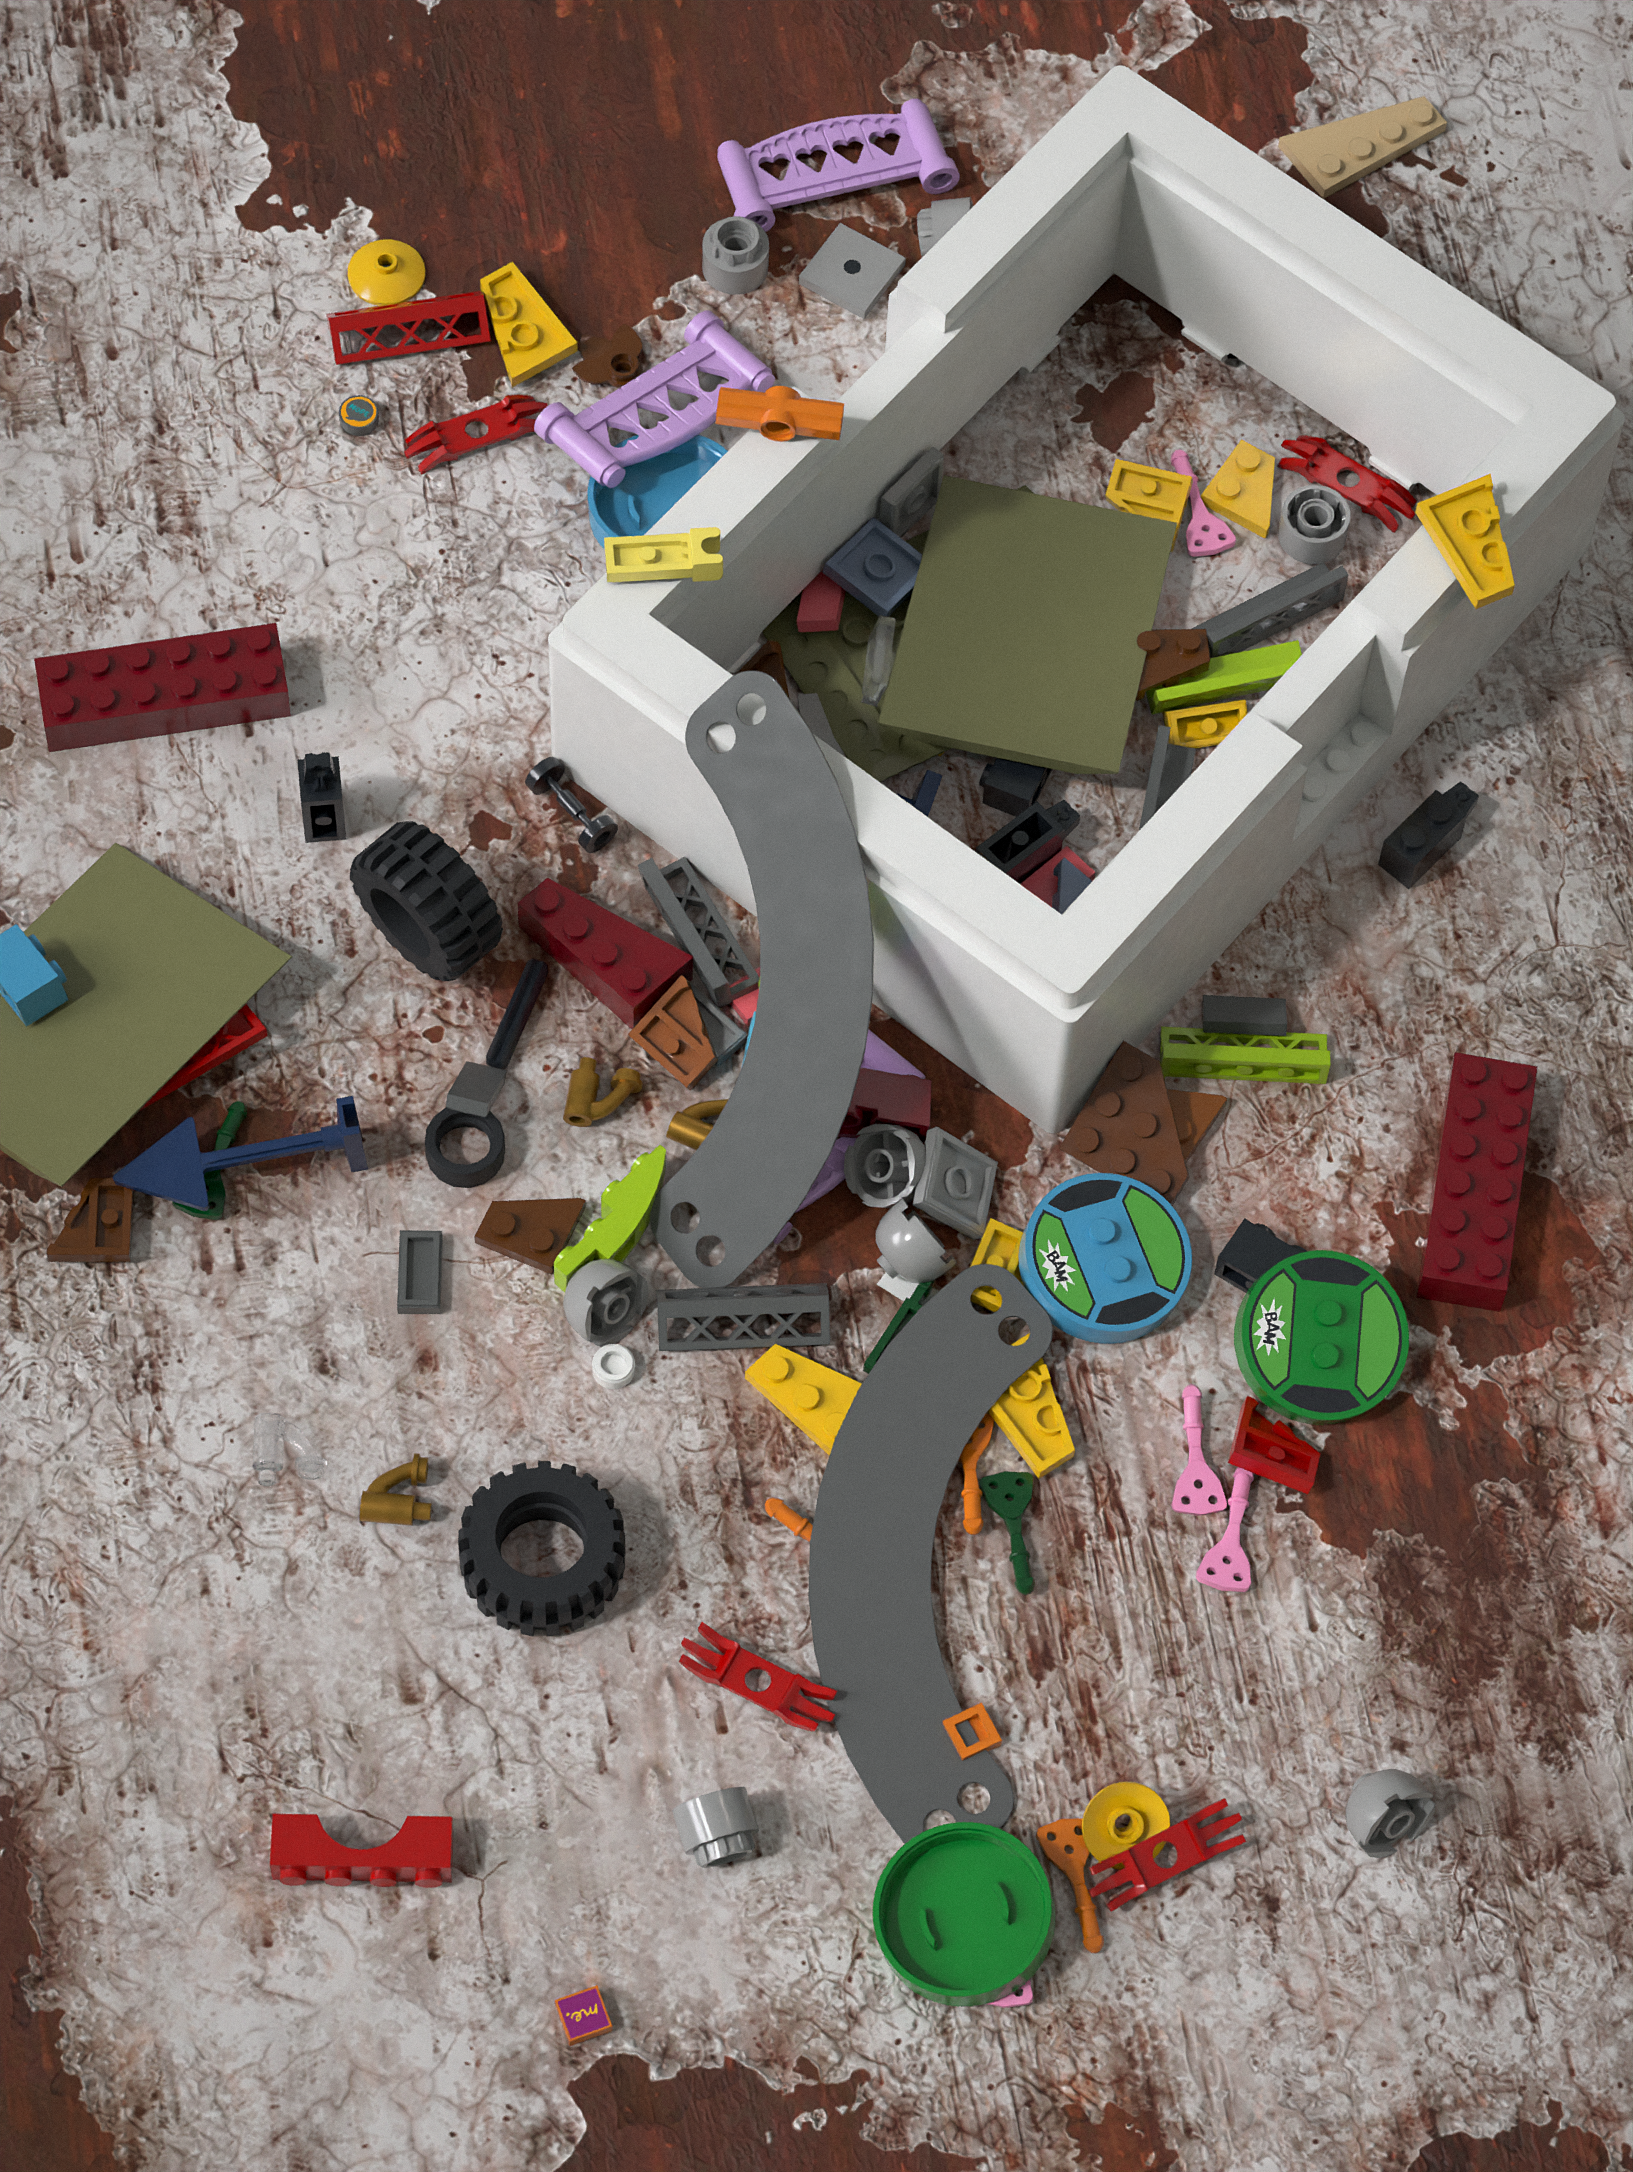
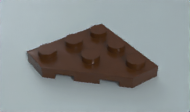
M1123 1040L1059 1149L1098 1173L1122 1175L1144 1183L1163 1196L1171 1206L1174 1205L1190 1178L1160 1061Z

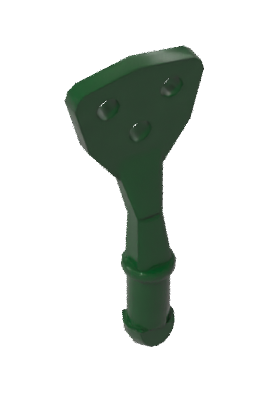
M242 1101L234 1102L227 1109L228 1114L224 1123L216 1133L217 1140L213 1151L228 1149L236 1142L237 1132L248 1113L247 1106ZM222 1169L209 1171L204 1174L206 1189L209 1190L207 1192L209 1206L213 1205L215 1208L202 1211L172 1202L174 1208L197 1218L221 1219L224 1214L226 1192L221 1178Z
M1004 1471L982 1477L979 1481V1489L982 1491L987 1505L1005 1522L1010 1537L1011 1554L1009 1555V1561L1013 1565L1016 1580L1014 1585L1019 1593L1028 1595L1034 1591L1035 1579L1032 1577L1029 1563L1030 1553L1026 1550L1021 1529L1022 1517L1032 1499L1033 1476L1028 1472ZM1017 1483H1023L1024 1485L1018 1486ZM990 1486H996L997 1488L992 1489ZM1009 1497V1498H1012L1013 1500H1012V1501H1008V1500H1006V1498Z

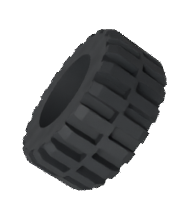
M414 821L397 822L353 859L350 868V880L354 883L352 886L355 895L359 896L360 904L364 911L368 912L372 918V923L385 935V939L390 945L395 947L404 959L412 962L423 974L428 973L430 978L441 981L458 979L500 942L503 922L501 916L497 913L498 907L495 901L488 894V889L477 878L476 872L472 867L462 860L460 854L453 847L448 846L441 836L437 833L433 834L423 824L418 825Z
M538 1461V1467L528 1469L525 1462L513 1465L512 1474L505 1476L500 1471L490 1477L489 1489L480 1486L472 1495L473 1506H466L462 1514V1528L458 1531V1548L461 1576H464L465 1589L470 1598H477V1607L486 1617H490L493 1613L496 1614L497 1625L507 1630L511 1629L512 1625L515 1624L520 1626L522 1635L534 1636L535 1629L546 1630L547 1637L560 1635L559 1628L569 1625L571 1631H574L584 1626V1617L586 1615H589L592 1619L597 1618L604 1611V1601H612L618 1592V1580L623 1579L626 1555L624 1521L621 1511L614 1508V1498L607 1489L602 1488L600 1491L598 1490V1480L589 1473H584L582 1478L577 1476L575 1466L563 1463L561 1469L551 1468V1461ZM551 1520L562 1523L575 1531L583 1541L584 1550L580 1559L570 1569L555 1576L542 1578L524 1575L510 1567L502 1558L501 1545L505 1538L517 1527L531 1521Z

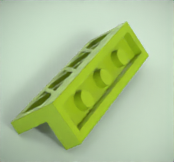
M1296 640L1210 658L1208 671L1192 678H1183L1178 684L1168 688L1160 685L1146 691L1151 715L1270 690L1301 657L1302 652L1299 641Z
M1161 1026L1160 1063L1164 1077L1326 1084L1330 1069V1050H1327V1034L1286 1032V1036L1205 1033L1203 1028ZM1183 1040L1187 1041L1189 1044L1169 1043V1041ZM1217 1042H1226L1231 1046L1214 1044H1216ZM1258 1044H1268V1045H1270L1272 1048L1256 1047V1046H1257ZM1299 1046L1317 1047V1050L1297 1048Z

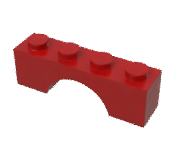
M272 1814L270 1849L272 1880H280V1883L290 1886L304 1885L307 1880H322L331 1886H348L352 1881H370L371 1885L377 1887H392L397 1882H415V1885L423 1888L439 1887L442 1885V1882L452 1883L453 1818L452 1816H407L399 1832L388 1842L375 1848L353 1849L334 1841L322 1827L317 1814Z

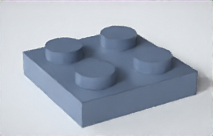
M873 517L825 563L822 572L885 621L912 594L922 554Z

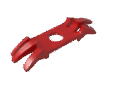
M506 395L502 401L440 423L431 421L405 439L407 447H409L404 451L405 457L409 459L422 452L437 448L418 465V470L422 475L441 462L457 460L458 455L508 438L514 441L526 433L535 432L534 425L536 419L525 417L541 413L548 405L547 403L536 402L535 398L530 395ZM479 421L487 425L488 432L483 437L473 438L465 431L467 425Z
M1300 435L1296 440H1284L1281 444V447L1292 451L1304 459L1281 458L1277 467L1298 472L1310 483L1316 481L1323 486L1335 490L1342 497L1360 506L1363 513L1376 516L1392 532H1396L1399 524L1384 504L1397 510L1410 520L1415 516V512L1411 508L1416 505L1417 501L1405 487L1393 479L1380 476L1328 445L1327 440ZM1350 470L1358 475L1360 481L1355 486L1346 487L1338 482L1337 475L1341 471Z
M703 1622L700 1623L698 1632L724 1655L708 1650L685 1637L682 1640L681 1646L710 1669L682 1654L679 1663L706 1683L719 1685L779 1716L786 1724L803 1730L815 1732L819 1724L800 1715L826 1722L833 1721L834 1713L817 1706L798 1693L801 1690L803 1695L808 1697L834 1700L837 1694L836 1690L814 1684L798 1673L794 1675L741 1648L739 1643L724 1638ZM760 1669L770 1676L771 1683L766 1690L755 1692L746 1686L745 1677L752 1670Z
M1223 1798L1136 1845L1089 1867L1091 1875L1098 1874L1123 1862L1125 1868L1117 1870L1089 1889L1091 1897L1132 1881L1133 1887L1127 1888L1106 1904L1110 1912L1161 1882L1221 1852L1245 1843L1246 1840L1243 1834L1211 1846L1206 1844V1841L1243 1820L1240 1813L1198 1828L1197 1823L1229 1806L1226 1799ZM1160 1842L1171 1843L1177 1851V1860L1169 1868L1159 1867L1153 1859V1850Z

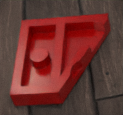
M1247 1396L1241 1406L1228 1463L1308 1494L1315 1481L1320 1453L1306 1441L1297 1438L1293 1431L1282 1421L1278 1420L1274 1425L1256 1411L1259 1402Z

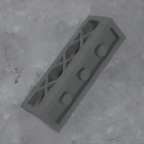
M1325 563L1318 564L1191 629H1206L1210 658L1239 653L1342 601L1349 574L1343 566L1330 571Z
M1158 726L1139 831L1192 773L1196 749L1168 744L1171 727Z
M683 857L660 870L653 858L639 864L638 869L643 886L682 950L693 956V968L716 1006L720 1009L733 1002V1000L758 989L759 976L687 859ZM684 873L689 881L685 893L673 892L667 880ZM693 891H695L698 897L692 896ZM688 905L706 909L707 915L703 925L691 922L686 914ZM712 921L717 928L711 927ZM707 936L725 940L726 946L722 956L709 952L705 945ZM731 952L736 959L730 958ZM726 967L743 970L748 979L730 988L724 976Z
M827 1283L656 1290L659 1351L772 1347L774 1344L779 1346L830 1344L829 1293ZM820 1312L821 1333H802L792 1323L802 1313ZM781 1313H791L787 1318L781 1315ZM760 1314H771L781 1323L771 1335H759L749 1326ZM738 1315L748 1316L744 1320H742ZM717 1316H729L739 1325L728 1337H717L707 1328ZM685 1317L696 1327L686 1338L667 1339V1318ZM696 1317L705 1318L700 1322ZM786 1329H788L792 1334H782V1333H783ZM743 1331H745V1332H747L750 1336H739V1335H740ZM701 1332L706 1336L703 1338H696Z

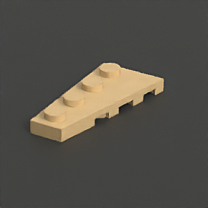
M1423 96L1279 137L1278 147L1324 199L1445 132L1447 121Z

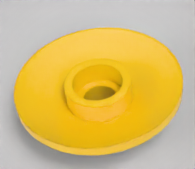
M377 240L364 245L352 256L348 265V281L354 293L370 304L381 306L406 302L412 299L422 288L425 281V265L420 254L408 244L397 240Z
M1118 1782L1103 1788L1090 1800L1082 1819L1083 1840L1090 1853L1099 1862L1170 1827L1169 1812L1164 1801L1154 1790L1137 1782ZM1121 1815H1128L1130 1817L1128 1825L1123 1828L1116 1827V1819ZM1160 1842L1153 1850V1859L1162 1851L1166 1842ZM1121 1862L1111 1868L1123 1869L1125 1866Z

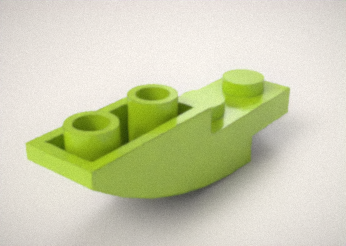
M662 1145L657 1146L650 1154L648 1152L641 1154L631 1166V1172L621 1181L618 1179L614 1180L606 1187L601 1195V1218H597L588 1226L584 1233V1238L574 1247L571 1245L567 1246L559 1253L554 1261V1284L563 1292H565L572 1275L589 1262L598 1259H612L623 1262L637 1245L650 1223V1211L655 1196L663 1188L666 1171V1149Z

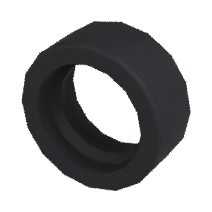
M447 1107L433 1117L426 1128L425 1155L429 1168L440 1181L453 1187L471 1188L485 1184L496 1176L504 1163L505 1135L500 1121L491 1111H489L486 1117L451 1110ZM471 1127L484 1132L488 1136L490 1148L487 1156L478 1162L468 1165L455 1164L442 1156L440 1149L441 1139L453 1129Z

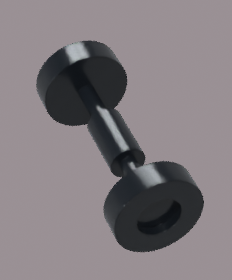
M548 757L542 760L527 775L525 780L526 786L535 795L543 794L552 789L557 795L556 801L575 821L580 820L586 826L579 836L578 843L587 853H595L601 850L614 838L618 825L608 815L600 816L591 821L586 815L587 809L568 789L563 790L558 785V781L564 774L565 767L556 757Z

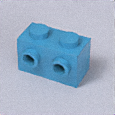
M16 924L0 934V994L27 1027L69 1000L62 985L67 981V978L55 960L49 963L45 960L46 952L36 936L31 934L27 937Z

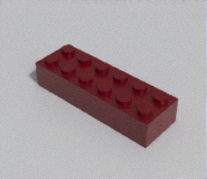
M277 623L34 658L49 752L291 716Z
M1454 1053L1447 1080L1416 1298L1496 1312L1501 1311L1508 1288L1538 1066Z

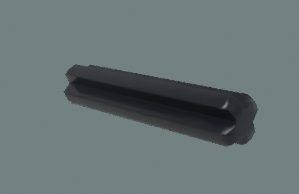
M537 959L527 961L486 1054V1064L488 1066L503 1070L508 1067L548 975V965L545 962Z

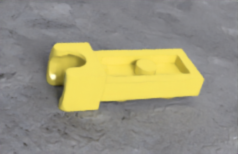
M717 527L691 528L690 533L604 538L607 583L692 578L693 582L720 580L723 577V557L716 553L720 551L721 531Z

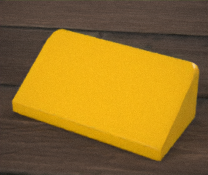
M1235 700L1162 712L1165 726L1171 727L1169 744L1189 748L1219 745L1248 714L1246 700Z

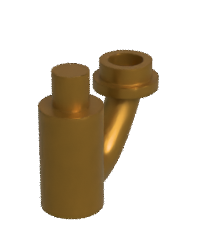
M590 1057L581 1058L579 1069L573 1070L571 1073L563 1120L572 1126L587 1127L592 1124V1121L608 1116L621 1105L630 1093L641 1091L643 1084L640 1080L641 1074L630 1068L618 1069L616 1075L611 1079V1086L614 1090L602 1100L596 1101L600 1076L595 1072L597 1061Z
M729 1099L699 1102L685 1108L682 1112L677 1111L670 1122L666 1137L697 1150L713 1128V1125L701 1121V1119L720 1115Z
M414 1453L413 1461L402 1464L378 1476L368 1486L367 1490L362 1492L360 1521L412 1526L414 1519L431 1520L432 1503L415 1502V1495L387 1493L391 1488L407 1479H411V1486H417L418 1483L426 1484L429 1458L420 1457V1454Z

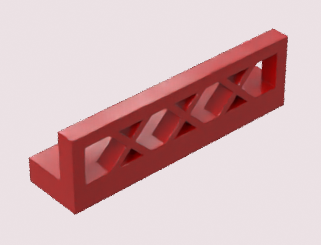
M481 291L326 314L336 365L490 341L484 294ZM477 312L480 326L479 334L464 336L452 327L461 314ZM453 315L448 323L440 318ZM433 318L445 327L436 340L424 341L414 333L424 319ZM415 321L410 327V329L401 324L404 322ZM395 324L406 332L399 344L393 347H386L375 339L384 325ZM376 327L371 335L363 330L364 328ZM356 330L367 338L358 352L342 354L339 332ZM449 331L457 336L444 339ZM410 337L419 342L405 345ZM371 343H374L376 346L380 348L374 350H367Z
M245 1004L140 1110L267 1037L268 1034L265 1026L249 1006Z

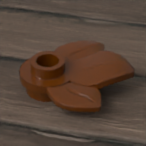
M622 324L616 330L612 341L583 334L580 341V353L583 361L574 365L572 370L584 382L590 384L609 383L614 387L621 388L643 373L642 364L639 360L643 348L641 339L626 324ZM620 370H626V371H628V372H626V373H619L618 371H620Z

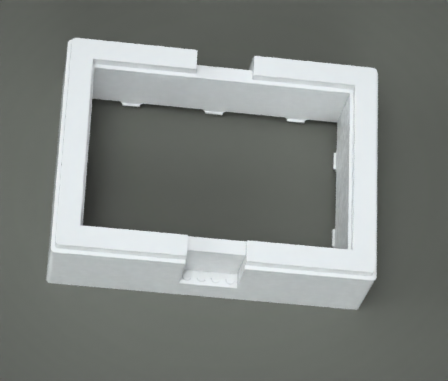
M1122 65L1113 67L898 281V286L889 294L885 353L836 401L844 403L840 440L795 435L794 438L788 441H773L764 437L759 430L750 429L645 534L690 533L691 528H719L721 531L720 551L716 554H720L723 557V577L720 580L693 582L692 578L607 583V574L605 573L565 613L563 621L548 637L552 757H556L565 767L564 774L676 858L681 859L685 857L695 872L757 917L756 902L748 868L734 829L716 794L690 758L686 748L685 732L691 715L733 676L730 674L731 672L735 675L761 648V644L757 642L760 633L824 569L825 563L873 517L880 522L881 497L932 447L940 450L1018 370L1023 376L1030 373L1060 343L1061 338L1057 336L1060 327L1113 273L1179 317L1185 326L1182 330V335L1216 359L1224 363L1227 360L1228 354H1233L1367 446L1372 455L1368 459V463L1405 487L1408 491H1411L1415 484L1419 482L1439 495L1491 474L1493 483L1492 493L1495 505L1498 506L1499 525L1502 539L1506 543L1515 584L1513 594L1475 609L1427 530L1422 525L1062 915L814 735L837 779L856 831L867 878L874 937L872 1003L1048 1133L1060 1132L1086 1104L1123 1040L1136 1048L1585 554L1589 549L1625 421L1622 411L1615 407L1616 399L1612 393L1158 87ZM795 386L792 387L802 398L812 399ZM750 693L741 698L737 707L740 720L751 726L763 720L766 706L759 695ZM716 722L708 730V744L717 753L728 752L735 743V731L726 722Z

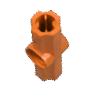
M773 386L768 388L765 393L721 387L717 403L716 424L756 429L764 437L773 441H788L794 438L795 435L840 440L844 403L802 398L796 390L786 386Z

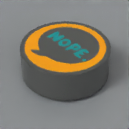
M363 395L351 396L344 400L339 408V420L343 430L355 436L367 435L374 431L379 422L377 404L371 398Z

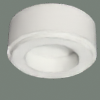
M609 1344L601 1347L595 1353L592 1360V1373L597 1383L608 1389H619L628 1385L635 1374V1359L631 1351L619 1344Z

